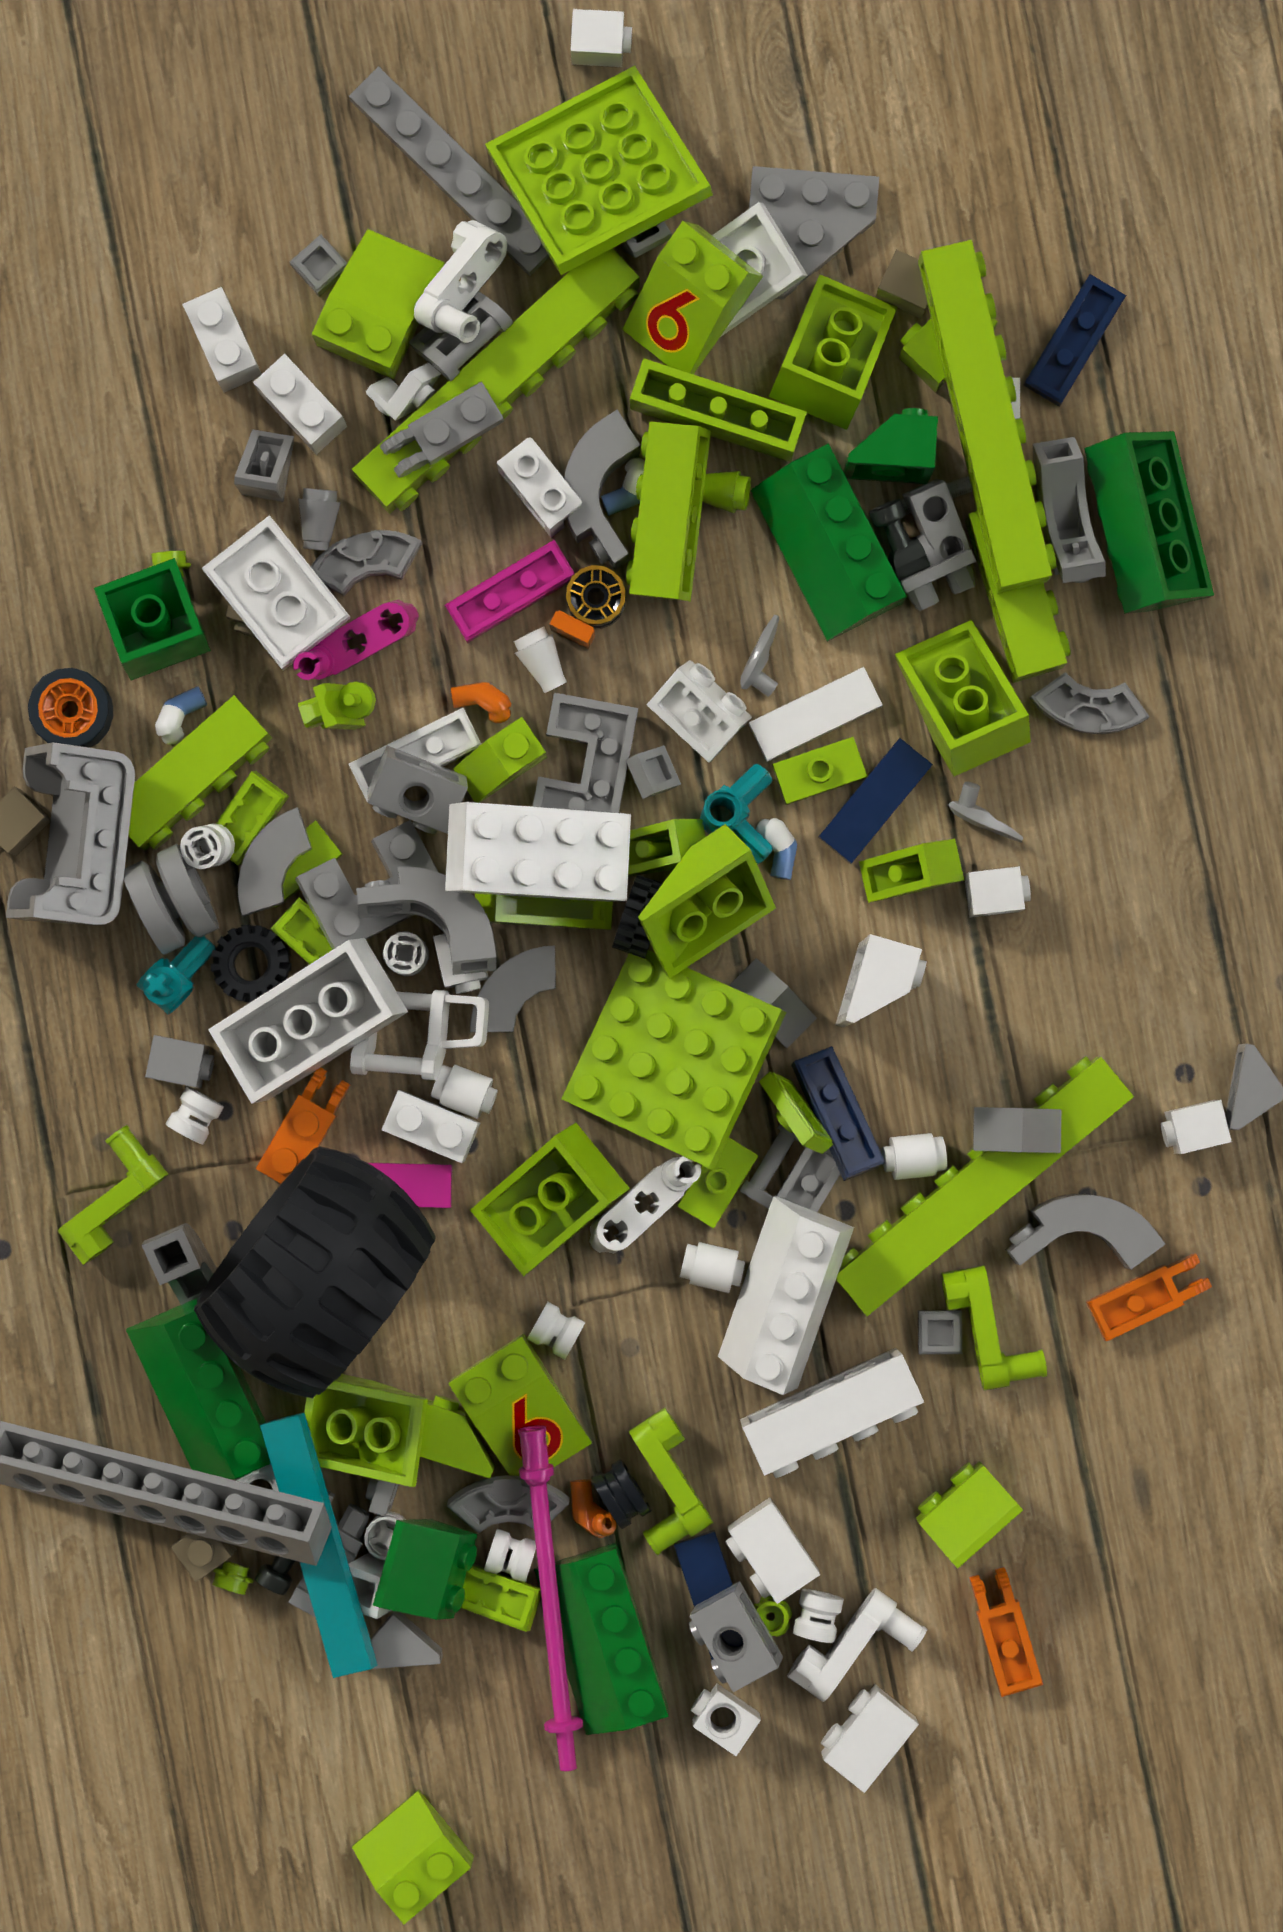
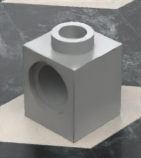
M153 1035L145 1077L202 1088L203 1080L209 1081L211 1078L214 1055H209L210 1046Z

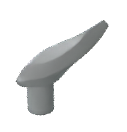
M778 615L772 617L754 647L741 675V689H748L752 685L769 697L777 687L778 683L762 672L769 659V650L776 635L779 622Z
M964 782L959 801H952L948 804L950 810L956 816L975 826L1022 842L1023 837L1014 829L996 820L984 808L975 805L980 786L973 782Z

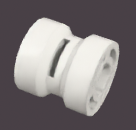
M215 823L191 828L184 834L180 845L183 859L187 864L197 869H206L226 863L230 860L235 848L234 838L229 829Z
M398 932L386 941L383 957L387 966L393 972L403 976H413L425 968L429 959V952L425 942L416 934Z
M186 1086L180 1097L182 1103L178 1111L171 1113L166 1125L181 1135L203 1145L209 1135L208 1126L212 1120L219 1117L224 1106Z
M547 1302L527 1339L537 1345L546 1344L552 1347L553 1354L565 1360L585 1322L575 1316L565 1317L560 1313L559 1307Z
M390 1511L384 1516L377 1515L366 1528L364 1535L365 1546L375 1558L386 1560L396 1521L406 1520L399 1513Z
M497 1529L484 1571L494 1574L502 1571L510 1574L513 1580L525 1583L536 1550L535 1540L528 1538L517 1540L512 1538L509 1532ZM508 1549H512L510 1560L507 1562L505 1559Z
M802 1589L799 1600L802 1611L801 1615L795 1619L793 1634L814 1641L834 1643L837 1628L834 1625L835 1617L841 1613L844 1599L822 1591Z

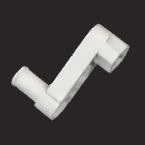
M474 220L460 222L453 231L451 248L454 254L427 285L424 293L416 302L414 308L415 320L437 333L446 332L464 343L472 342L479 333L480 322L477 320V317L469 315L462 310L504 260L508 247L506 237L502 233Z
M682 1156L671 1158L651 1170L608 1211L592 1223L589 1240L592 1248L599 1253L609 1252L614 1254L628 1247L684 1196V1192L700 1177L701 1165L699 1163L694 1165L692 1160ZM681 1167L685 1172V1177L677 1178L680 1174L679 1168ZM637 1194L641 1197L650 1195L653 1198L654 1203L650 1204V1207H654L652 1214L647 1210L642 1213L636 1210L635 1205L639 1204V1201L635 1200ZM614 1225L619 1231L614 1236L619 1238V1240L614 1239L608 1242L604 1237V1233L608 1232V1230L603 1228L604 1226L608 1228Z
M874 1588L855 1612L827 1654L823 1655L814 1647L808 1645L793 1663L787 1677L824 1702L838 1686L875 1631L882 1629L908 1647V1650L912 1652L923 1639L927 1628L919 1625L897 1609V1603L877 1588Z

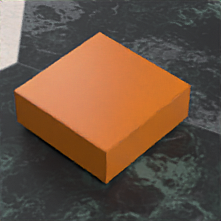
M560 610L555 612L550 622L551 631L589 649L595 637L594 627Z

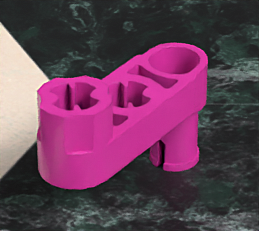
M400 600L381 604L335 630L308 652L300 653L294 660L293 668L294 670H301L297 676L303 680H320L340 674L415 632L416 622L419 618L418 611L413 604L404 603ZM400 613L403 622L398 623L399 626L391 627L388 619L394 617L392 614ZM352 630L356 635L362 633L365 635L367 642L361 644L365 647L363 652L359 648L351 649L348 646L347 640L352 639L349 636ZM318 659L319 662L315 664L314 668L311 661Z

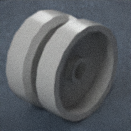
M178 844L157 853L156 864L162 881L151 865L142 860L125 868L124 882L132 902L150 937L164 955L185 945V932L179 919L180 917L188 930L199 938L219 929V923L210 903L211 899L197 870L183 859L180 845Z

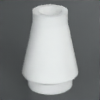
M544 626L513 641L518 650L515 652L516 656L540 684L544 693L567 682L563 675L553 634L548 635Z

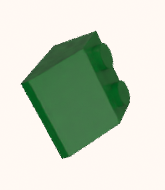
M906 408L902 410V414H893L848 454L843 470L846 478L914 484L928 483L935 469L938 416H928V411L920 408Z
M175 558L94 588L119 659L130 680L211 651Z
M434 1519L397 1520L373 1606L435 1620L454 1618L455 1613L460 1610L464 1602L465 1589L463 1584L466 1573L472 1568L476 1559L477 1547L474 1545L477 1534Z

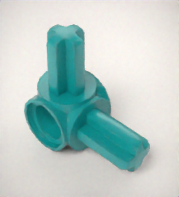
M754 764L731 787L723 785L719 790L714 791L707 797L700 819H703L704 830L708 834L726 824L751 849L758 865L771 854L773 848L746 821L750 816L748 805L772 783V777L764 767ZM714 806H725L730 810L732 819L725 822L717 821L711 815L710 809Z
M195 936L172 961L168 958H161L154 963L140 978L136 986L144 992L150 1001L169 1015L191 994L194 989V982L190 978L211 957L213 949L216 950V947L205 936L201 938Z

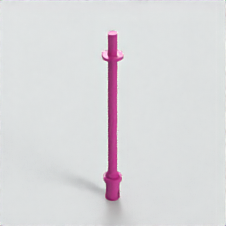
M528 1426L518 1430L523 1467L519 1468V1476L530 1487L554 1718L544 1723V1729L549 1733H556L560 1771H573L577 1769L573 1731L583 1727V1719L571 1716L547 1482L554 1475V1466L549 1464L546 1427Z

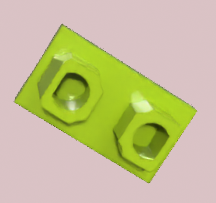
M349 682L346 685L322 683L313 687L316 697L298 703V707L306 728H314L321 725L322 729L356 730L366 726L364 718L369 716L374 710L376 698L372 688L363 682Z

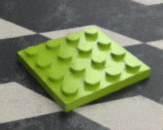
M635 65L485 144L489 156L560 275L713 196L711 185Z
M648 950L645 959L628 954L561 1099L714 1170L787 1012L688 967L669 979L656 953Z

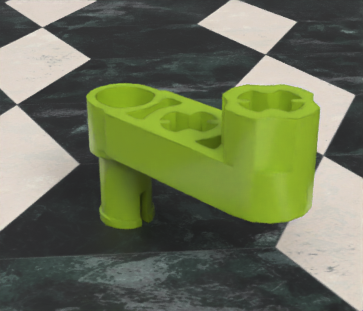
M125 1125L105 1140L107 1145L112 1148L127 1168V1177L57 1230L82 1265L99 1256L114 1243L102 1226L169 1175L154 1154L148 1155L129 1130L128 1125Z
M985 1266L941 1273L947 1310L968 1308L979 1375L984 1391L1009 1387L1012 1381L1041 1376L1047 1377L1046 1360L1042 1349L1005 1356L1003 1352L1001 1353Z
M665 1407L629 1430L635 1444L675 1504L673 1508L675 1512L643 1532L644 1537L657 1556L688 1534L693 1537L714 1523L669 1453L671 1449L686 1439Z

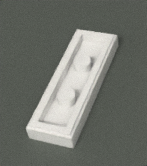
M862 667L750 721L748 724L768 762L882 707L883 704L865 668Z
M461 708L387 745L443 767L472 753L481 745V742L464 708ZM387 745L349 763L367 802L368 788Z

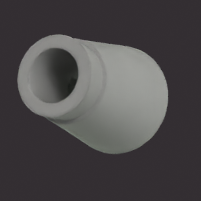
M303 488V499L298 498L302 539L304 540L303 549L328 550L341 502H337L338 491Z

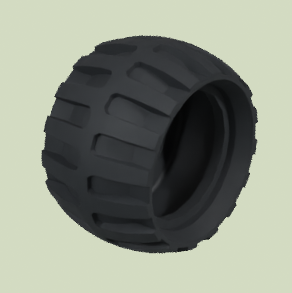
M319 1146L314 1148L295 1167L255 1215L209 1279V1282L197 1299L194 1311L211 1339L240 1368L277 1389L299 1396L314 1398L316 1394L320 1395L335 1379L337 1380L388 1319L428 1258L436 1236L418 1206L390 1177L352 1155Z

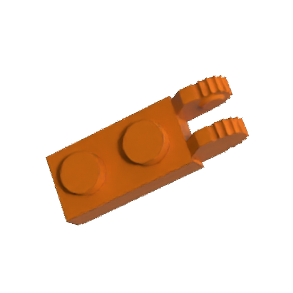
M321 1067L315 1071L303 1094L297 1096L256 1167V1170L280 1184L314 1148H318L337 1117L335 1115L337 1109L351 1086L344 1080L337 1084L331 1093V1098L326 1108L312 1102L316 1092L326 1080L327 1071Z
M1194 1253L1168 1266H1159L1086 1301L1104 1341H1109L1184 1305V1301L1210 1289L1212 1285L1208 1278L1197 1279L1180 1290H1177L1171 1278L1179 1273L1195 1268L1200 1263L1197 1254Z
M1005 1567L995 1570V1580L998 1589L1001 1591L1004 1603L991 1607L988 1606L983 1580L980 1579L979 1575L969 1577L979 1609L976 1611L1001 1697L1043 1685L1020 1603L1014 1598Z

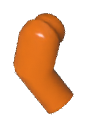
M480 682L451 687L454 708L479 705L488 712L489 720L494 723H503L510 718L511 711L509 707L511 706V701L509 697L492 684Z
M590 1479L570 1481L572 1515L575 1523L598 1538L612 1535L617 1528V1523L609 1512L593 1502L592 1481Z

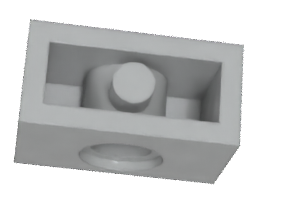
M387 745L367 791L368 803L373 805L374 811L383 816L396 818L397 815L413 820L412 824L424 832L435 834L439 830L448 834L449 804L462 803L468 785L466 776ZM412 786H421L427 790V795L419 801L407 799L404 793Z
M740 1581L694 1607L689 1616L692 1620L689 1622L690 1630L698 1644L701 1646L706 1644L714 1658L711 1660V1665L719 1681L722 1684L727 1682L733 1692L779 1668L783 1655ZM726 1630L738 1632L742 1636L744 1644L740 1647L729 1646L723 1640L722 1632Z

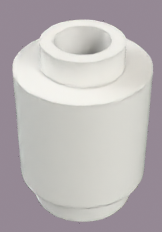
M442 1065L439 1077L434 1083L431 1097L439 1099V1104L478 1119L482 1112L490 1113L498 1090L491 1087L493 1079L458 1065H454L453 1068Z
M932 1133L890 1137L889 1146L882 1147V1156L885 1160L883 1165L884 1171L892 1172L894 1180L936 1176L937 1171H945L947 1169L946 1146L942 1136L933 1137Z
M699 1242L698 1246L687 1244L680 1278L689 1279V1284L729 1293L731 1285L740 1287L745 1261L737 1260L739 1251L702 1242Z

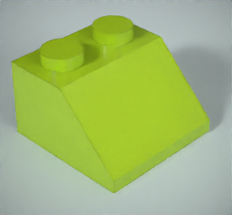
M980 1461L974 1466L969 1462L966 1463L950 1478L953 1483L950 1488L942 1495L935 1491L918 1507L921 1513L916 1517L917 1522L957 1569L1023 1511L1019 1504Z
M419 1789L352 1845V1849L376 1892L403 1924H406L471 1869L474 1855Z

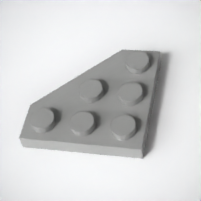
M752 167L749 208L758 202L764 203L808 275L775 299H785L797 289L800 283L812 273L821 269L840 253L843 247L875 223L879 177Z

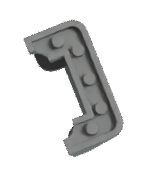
M54 742L25 748L23 778L27 786L33 791L53 795L44 879L26 878L13 885L8 895L6 918L82 925L107 924L118 915L121 906L135 781L134 766L131 760L124 754L109 750Z

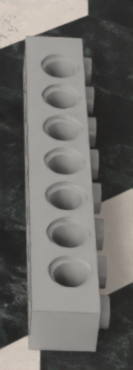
M0 1421V1484L314 1566L318 1564L332 1528L325 1504L322 1502Z

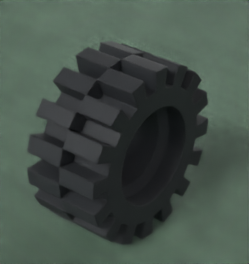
M637 874L612 948L645 959L650 947V941L638 916L663 883Z
M247 924L241 925L239 928H232L227 931L228 934L226 936L220 937L217 941L219 944L216 950L213 949L212 951L213 964H211V972H214L216 984L223 989L225 994L243 1002L250 1003L288 979V973L291 971L292 964L289 960L291 955L289 949L284 944L285 942L273 931L262 926ZM248 947H256L262 950L268 961L267 970L264 975L253 981L241 978L235 968L237 955Z

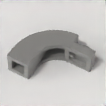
M617 409L594 424L582 436L571 453L564 479L582 501L581 507L567 517L572 535L577 543L592 535L594 539L589 544L602 564L609 560L614 570L629 561V553L601 510L599 503L600 493L604 482L614 470L640 454V444Z
M1075 437L1034 443L1033 461L1036 474L1038 502H1042L1046 515L1047 525L1043 527L1045 543L1052 544L1056 557L1057 567L1053 569L1054 574H1060L1063 583H1082L1092 578L1106 576L1105 560L1094 536L1089 517L1085 490L1084 457Z
M398 867L399 884L377 880L365 884V887L356 888L359 918L415 914L434 922L443 931L448 940L453 975L496 971V950L493 931L483 907L472 893L445 891L446 875L424 868Z
M1069 1194L1049 1199L1029 1210L1039 1225L1033 1228L1029 1223L1019 1229L1009 1238L1013 1244L1005 1250L1015 1264L1022 1265L1058 1237L1071 1232L1084 1231L1101 1238L1110 1247L1122 1265L1132 1270L1163 1247L1165 1242L1152 1225L1131 1207L1102 1196Z
M187 1223L149 1238L142 1244V1248L159 1285L168 1282L181 1305L198 1298L217 1269L203 1242L195 1230Z

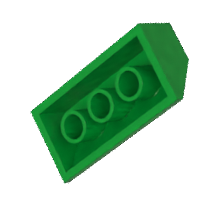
M1126 432L1084 448L1088 462L1087 471L1092 479L1098 503L1097 512L1103 524L1108 544L1107 553L1113 565L1118 586L1117 595L1122 603L1124 614L1149 612L1214 596L1175 432Z
M829 443L790 462L750 490L827 642L903 604L906 594Z
M198 1298L127 1328L126 1332L192 1470L227 1479H237L271 1464L260 1425L266 1423L242 1369L216 1345L199 1321L194 1311Z
M617 1543L608 1544L555 1561L567 1676L580 1717L583 1719L586 1735L629 1730L669 1717L668 1704ZM537 1567L534 1568V1571L540 1587L539 1571Z

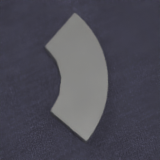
M372 530L371 532L357 534L334 543L327 551L319 555L310 567L328 588L345 596L356 583L370 576L388 575L402 580L423 542L401 532Z
M1066 672L1029 698L1044 715L1054 722L1082 733L1109 734L1132 728L1150 717L1126 683L1111 689H1091L1078 684Z
M298 807L281 814L268 823L249 846L241 865L238 880V898L242 916L285 903L283 884L287 870L299 856L312 850Z
M555 945L524 951L503 963L487 979L477 996L486 998L489 1001L487 1032H514L516 1016L524 1003L539 992L556 989ZM475 1005L471 1016L470 1032H476L477 1007Z
M496 1476L474 1482L456 1492L447 1501V1507L478 1534L491 1525L504 1522L526 1524L534 1529L530 1487L520 1476ZM547 1484L550 1520L552 1521L569 1505V1497L559 1489Z

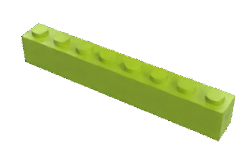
M972 240L921 251L918 260L919 270L996 592L999 594L1046 583L1052 577L1051 570L1057 567L1056 557L1052 544H1045L1041 528L1047 525L1046 515L1042 502H1035L1031 486L1036 485V474L1032 460L1025 461L1021 444L1026 443V432L1022 419H1015L1011 403L1016 402V390L1012 377H1005L1001 361L1006 360V349L1002 335L994 334L991 319L996 318V307L992 293L985 294L981 278L986 277V265L981 251L975 252Z
M613 248L570 270L517 318L505 332H502L463 367L451 382L448 381L382 442L401 430L407 429L410 423L481 381L505 419L513 410L511 404L522 394L526 397L533 394L544 383L545 379L542 376L552 366L555 365L558 369L564 366L576 353L573 347L584 337H587L589 340L596 337L607 325L606 317L616 308L620 312L625 310L639 296L636 290L640 287V277ZM482 436L477 437L434 464L430 465V463H427L401 478L397 476L394 467L403 459L421 452V448L416 440H414L399 451L386 455L380 447L381 442L355 465L352 471L358 481L389 514L396 508L403 511L419 496L416 490L428 479L433 483L442 477L450 468L448 461L459 451L463 454L469 452L478 444Z
M1087 1056L1083 1057L1066 1071L1071 1077L1059 1088L1054 1083L1050 1084L1033 1098L1037 1103V1106L1033 1109H1061V1153L974 1151L972 1148L967 1153L971 1158L969 1162L959 1170L952 1165L934 1180L938 1186L926 1197L919 1192L900 1208L905 1214L892 1225L888 1220H885L867 1235L871 1242L858 1252L852 1247L845 1252L836 1280L864 1315L869 1316L1134 1097L1102 1057H1095L1091 1061Z

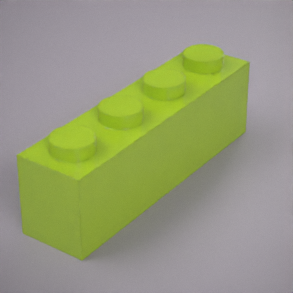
M645 358L642 360L630 396V410L673 424L700 426L711 430L710 436L788 462H792L807 414L806 411Z
M649 421V430L644 433L641 442V453L645 457L644 472L639 476L636 485V496L640 500L639 515L633 520L631 528V539L635 543L633 560L629 561L626 571V582L630 586L629 594L691 602L711 430L694 425Z
M977 511L969 513L965 519L966 528L1013 683L1062 669L1067 664L1066 656L1071 655V650L1066 633L1064 631L1058 632L1054 616L1058 615L1059 611L1053 591H1046L1044 583L997 594Z
M235 695L134 782L128 836L139 848L147 850L151 846L155 850L162 846L173 835V832L170 830L171 827L182 818L185 821H189L195 817L206 805L202 801L213 790H216L218 793L224 791L237 779L238 776L235 774V771L246 761L250 765L254 764L269 751L270 747L267 743L273 737Z

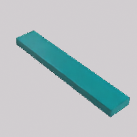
M305 1412L266 1422L260 1425L279 1492L324 1503L332 1526L317 1566L300 1562L332 1676L336 1678L373 1669L378 1665Z

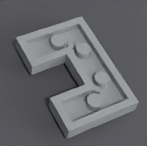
M554 693L546 736L588 744L581 784L538 776L533 807L619 813L628 768L626 760L630 757L638 708Z
M411 820L373 838L371 841L390 877L385 881H389L391 884H399L398 867H418L438 872ZM335 858L297 876L295 879L332 950L347 940L368 939L415 915L397 914L359 918L357 895L352 891Z

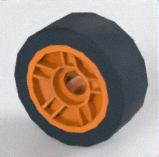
M75 668L56 669L43 676L32 689L28 702L29 720L36 734L47 743L54 742L90 748L98 744L107 734L114 716L112 699L106 687L88 672ZM68 701H72L78 706L77 714L70 718L62 713L66 711Z

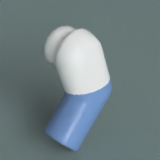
M633 458L629 460L625 465L627 473L622 488L601 496L608 516L640 504V500L636 496V485L639 476L644 472V459Z
M199 686L170 698L164 703L155 728L157 735L162 737L165 744L174 745L179 743L184 737L181 725L185 715L207 706Z
M777 818L770 820L762 819L757 824L756 831L772 845L775 852L770 876L791 880L797 841L783 821Z

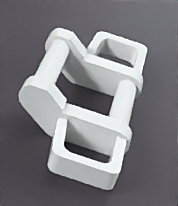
M434 990L432 994L396 991L406 1009L430 1011L428 1041L423 1057L374 1054L377 1039L376 1032L353 1047L350 1070L352 1074L366 1075L368 1071L421 1075L424 1080H437L446 1049L481 1047L486 1043L489 1001L483 997L449 995V992L445 990ZM450 1003L473 1004L477 1007L476 1033L473 1038L447 1040Z

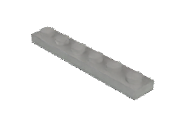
M379 66L349 95L350 101L471 220L494 229L506 237L508 242L506 254L529 276L550 257L517 201Z

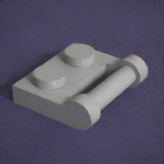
M480 291L476 293L462 310L469 315L477 317V320L480 322L479 333L472 342L464 343L446 332L437 333L427 327H424L409 341V344L416 353L439 370L450 382L460 373L458 368L499 330L505 332L513 324L508 314Z
M781 1124L777 1127L780 1130L779 1134L750 1182L745 1180L739 1190L768 1209L773 1196L764 1190L794 1140L799 1142L795 1134L788 1132ZM805 1147L776 1196L818 1212L840 1175L830 1150L828 1149L821 1154Z

